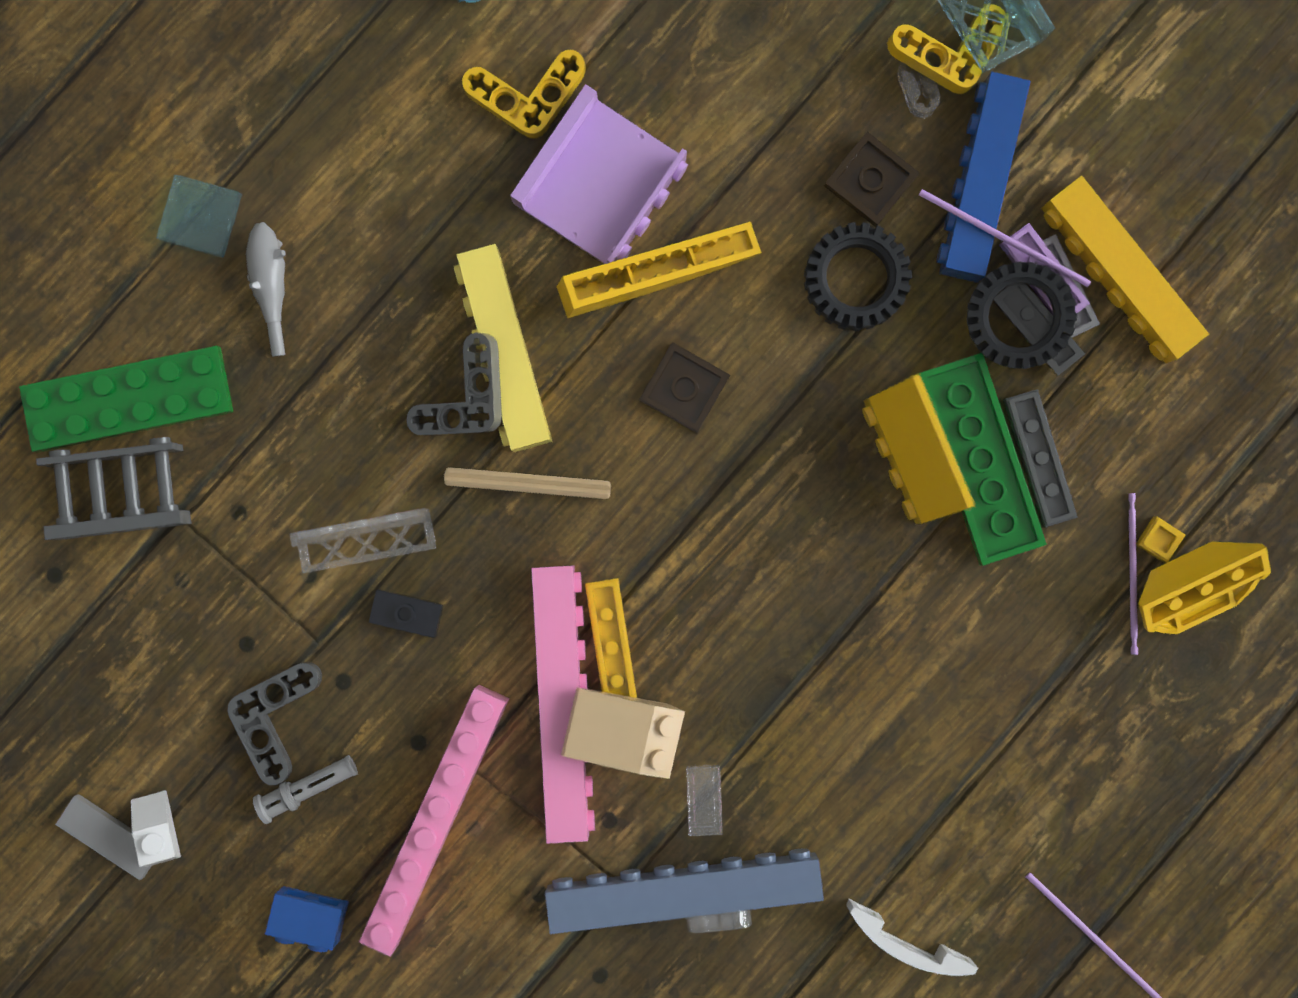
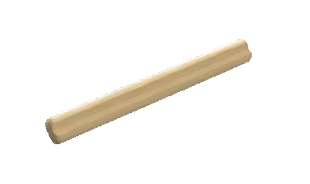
M451 467L446 468L444 474V482L448 486L608 499L611 492V483L603 480Z

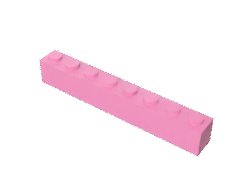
M574 566L532 568L546 842L588 841L589 831H595L594 810H588L587 797L593 796L592 776H586L585 763L587 762L561 755L576 688L587 689V675L580 674V660H586L585 640H578V626H584L583 606L576 605V593L582 592L581 572H575Z
M481 685L474 688L359 943L390 957L398 946L510 698Z

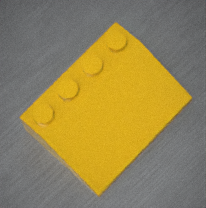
M919 374L864 401L866 406L862 408L864 418L869 427H875L879 437L875 440L876 446L882 458L887 457L892 467L888 471L894 487L896 489L900 488L905 501H902V507L909 520L914 519L915 524H922L975 506Z

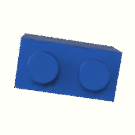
M283 886L274 895L265 935L275 937L274 940L282 944H294L295 942L307 944L308 949L316 952L333 950L340 941L349 901Z

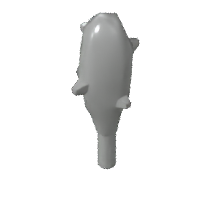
M264 222L255 224L248 237L246 249L247 279L250 281L249 287L252 289L253 295L260 305L265 322L267 323L272 356L286 355L281 327L282 302L285 294V261L283 257L286 255V252L280 249L282 242L276 238L274 231Z

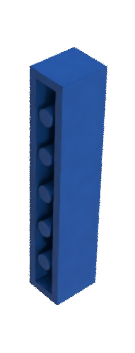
M991 71L984 82L980 81L975 92L974 101L979 102L976 114L972 113L968 122L966 133L971 134L969 146L963 147L959 160V166L964 167L961 179H956L951 197L956 199V208L996 229L1031 81ZM948 212L944 225V230L949 231L946 243H941L936 260L937 263H941L939 274L978 283L986 276L994 236Z

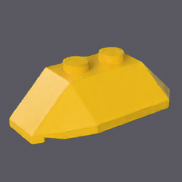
M1212 541L1151 570L1138 603L1144 628L1148 632L1157 631L1167 634H1179L1237 606L1255 589L1260 579H1265L1271 573L1267 547L1258 543Z

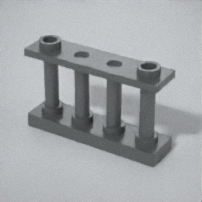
M170 437L149 439L150 445L70 454V450H54L48 452L49 457L36 459L37 466L54 467L59 518L56 519V525L43 526L45 540H65L192 524L190 511L178 510V504H174L169 453L183 451V445L171 442ZM155 455L160 506H157V513L145 514L144 508L140 506L135 457ZM121 459L126 510L123 511L124 517L111 518V513H107L102 461ZM87 463L93 514L89 515L90 521L78 522V518L73 515L68 465Z

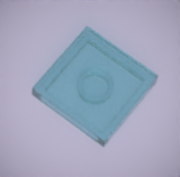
M175 174L156 238L160 241L224 258L242 194L238 191Z

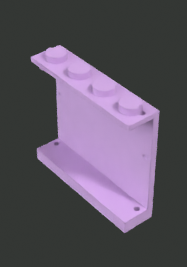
M585 84L510 197L514 205L603 264H607L629 256L632 250L629 244L635 235L641 237L651 222L647 217L653 208L660 209L669 196L670 192L666 189L674 179L678 182L685 173L688 166L685 163L687 151L682 148L680 153H677L600 102L597 97V91Z

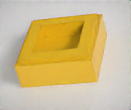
M1155 516L1149 522L1136 545L1161 562L1168 563L1185 537V534L1158 516Z

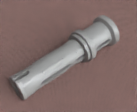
M348 755L294 783L283 782L279 785L278 789L264 796L258 794L253 797L256 813L260 820L267 825L272 822L273 817L287 810L295 811L302 801L329 789L345 779L357 775L356 765ZM332 773L335 774V776L315 786H311L313 782L320 780ZM302 789V792L298 794L297 790ZM277 800H281L280 803L271 806V803Z

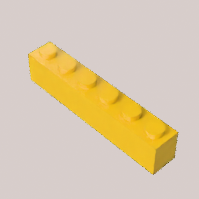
M1082 175L1041 208L1044 211L1046 222L1053 229L1060 231L1066 239L1065 244L1069 251L1076 256H1080L1087 265V273L1093 280L1101 282L1108 291L1107 297L1110 302L1125 312L1129 317L1128 323L1136 333L1142 334L1150 343L1149 349L1157 359L1163 360L1165 363L1175 361L1209 335L1207 330Z

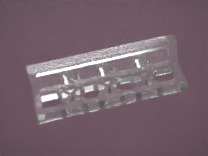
M426 508L290 533L292 547H298L302 573L436 549L430 510ZM424 524L427 543L414 546L403 538L411 526ZM403 528L399 535L392 530ZM386 531L395 537L396 540L388 551L381 552L372 546L371 542L378 532ZM370 534L366 541L359 537L361 535ZM353 537L363 546L355 557L348 558L339 552L338 549L345 538ZM338 540L333 547L326 543ZM400 542L408 546L396 549ZM321 544L330 551L322 563L310 565L308 545ZM367 548L374 552L372 554L363 555ZM334 554L341 558L340 560L330 561Z

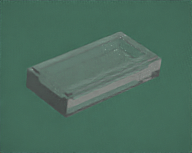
M720 765L686 766L689 836L723 835Z

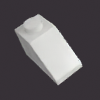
M167 791L132 799V835L139 867H148L180 858L181 854Z

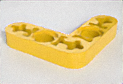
M994 4L984 6L973 19L957 52L914 26L908 24L901 25L889 37L887 42L888 51L897 60L951 92L964 94L975 85L1006 27L1007 15L1000 6ZM990 17L993 19V26L985 34L982 30L988 22L987 18ZM903 37L908 39V46L906 48L900 45ZM970 42L979 43L983 48V56L977 57L971 54L968 44ZM920 45L923 47V49L916 56L914 55V53L918 50L917 48ZM926 53H936L941 60L940 66H930L925 58ZM965 64L971 66L964 76L965 81L961 82L958 80L959 72Z
M575 50L561 52L529 98L481 67H473L467 70L462 78V85L466 95L481 107L524 136L538 138L547 131L585 75V61L583 56ZM573 61H576L577 71L570 70L565 76V83L569 84L566 87L560 80L565 73L563 63L571 64ZM483 78L485 87L492 91L489 101H486L489 97L483 89L478 87L473 91L471 83L473 79L479 81ZM549 86L557 87L561 91L560 98L555 102L545 101L542 97L545 88ZM502 95H510L515 100L514 106L508 111H502L496 107V101ZM535 102H538L543 108L538 116L540 125L538 127L532 125L530 128H527L528 124L525 118L527 116L533 118L537 114L539 109Z

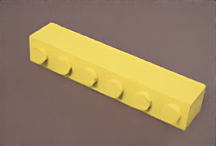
M492 244L456 254L459 265L454 266L455 275L459 286L465 284L468 297L462 298L468 318L474 316L477 329L471 330L472 334H490L498 344L501 409L504 426L498 428L503 446H510L511 451L518 452L552 442L497 245ZM481 344L476 346V349L486 351V345ZM480 363L481 367L488 368L487 363ZM483 373L485 381L488 382L489 378Z

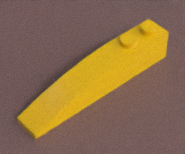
M750 221L563 276L557 285V289L566 316L570 318L720 270L761 254V250Z

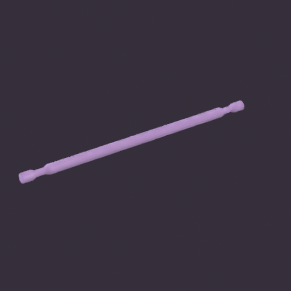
M1128 493L1130 502L1131 654L1137 655L1136 511L1134 508L1135 493Z

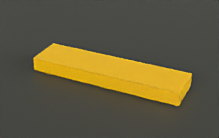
M619 579L585 583L601 691L637 698Z

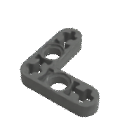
M473 333L464 341L463 359L466 402L423 404L412 407L407 414L406 420L411 432L417 435L491 432L499 427L502 419L499 350L497 341L493 336L486 333ZM486 345V351L476 352V346ZM476 363H487L488 368L476 367ZM481 373L486 374L489 378V387L485 392L479 391L476 387V379ZM452 409L457 410L460 414V423L456 428L451 427L447 420L448 413ZM489 413V420L471 421V414ZM422 416H437V423L423 424L420 423L419 418Z
M312 662L297 664L236 695L228 704L229 718L260 779L268 785L281 784L292 773L291 760L268 714L319 687L322 682V673L320 668ZM301 669L305 673L311 671L313 677L309 680V687L306 683H301L291 688L289 682L301 676ZM273 683L280 685L284 691V696L278 703L270 701L266 694L268 686ZM259 698L261 704L248 711L249 718L246 713L241 715L238 713V708L242 706L240 700L246 704ZM257 729H261L268 734L269 742L264 748H258L252 743V734ZM272 748L275 749L276 753L271 754L270 757L274 764L281 763L283 769L279 771L280 777L276 773L269 774L268 769L272 766L269 757L261 760L259 755L267 753Z

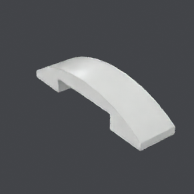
M851 899L848 900L846 905L860 928L874 943L893 957L915 968L932 973L951 976L976 974L978 967L971 958L942 944L939 945L935 955H932L881 930L885 922L879 913Z

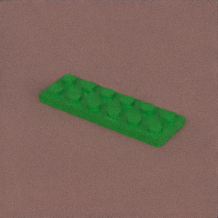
M219 346L19 386L31 451L36 453L233 413L222 351Z
M983 353L918 373L975 505L962 510V514L979 565L984 566L1047 545Z

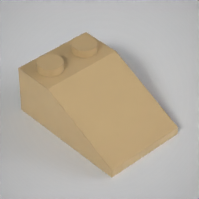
M577 687L561 755L632 773L670 779L685 711L667 703Z

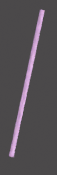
M923 189L920 191L919 196L1082 285L1088 287L1091 283L1090 280Z
M1030 872L1026 875V878L1152 998H1162Z

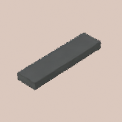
M1038 389L1004 399L1003 402L1042 527L1078 518Z

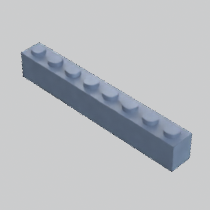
M794 849L789 851L788 856L776 857L775 853H761L755 856V860L742 861L741 857H728L721 860L722 864L708 865L707 861H695L688 863V868L674 869L673 865H662L655 867L654 872L640 873L639 869H629L620 872V876L607 878L605 873H597L586 876V880L573 882L571 877L558 878L553 880L551 885H547L545 891L550 934L824 901L819 859L816 853H810L809 849Z

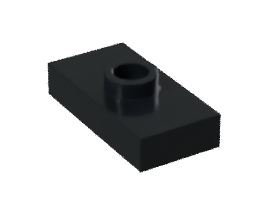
M377 589L369 623L436 638L444 605Z

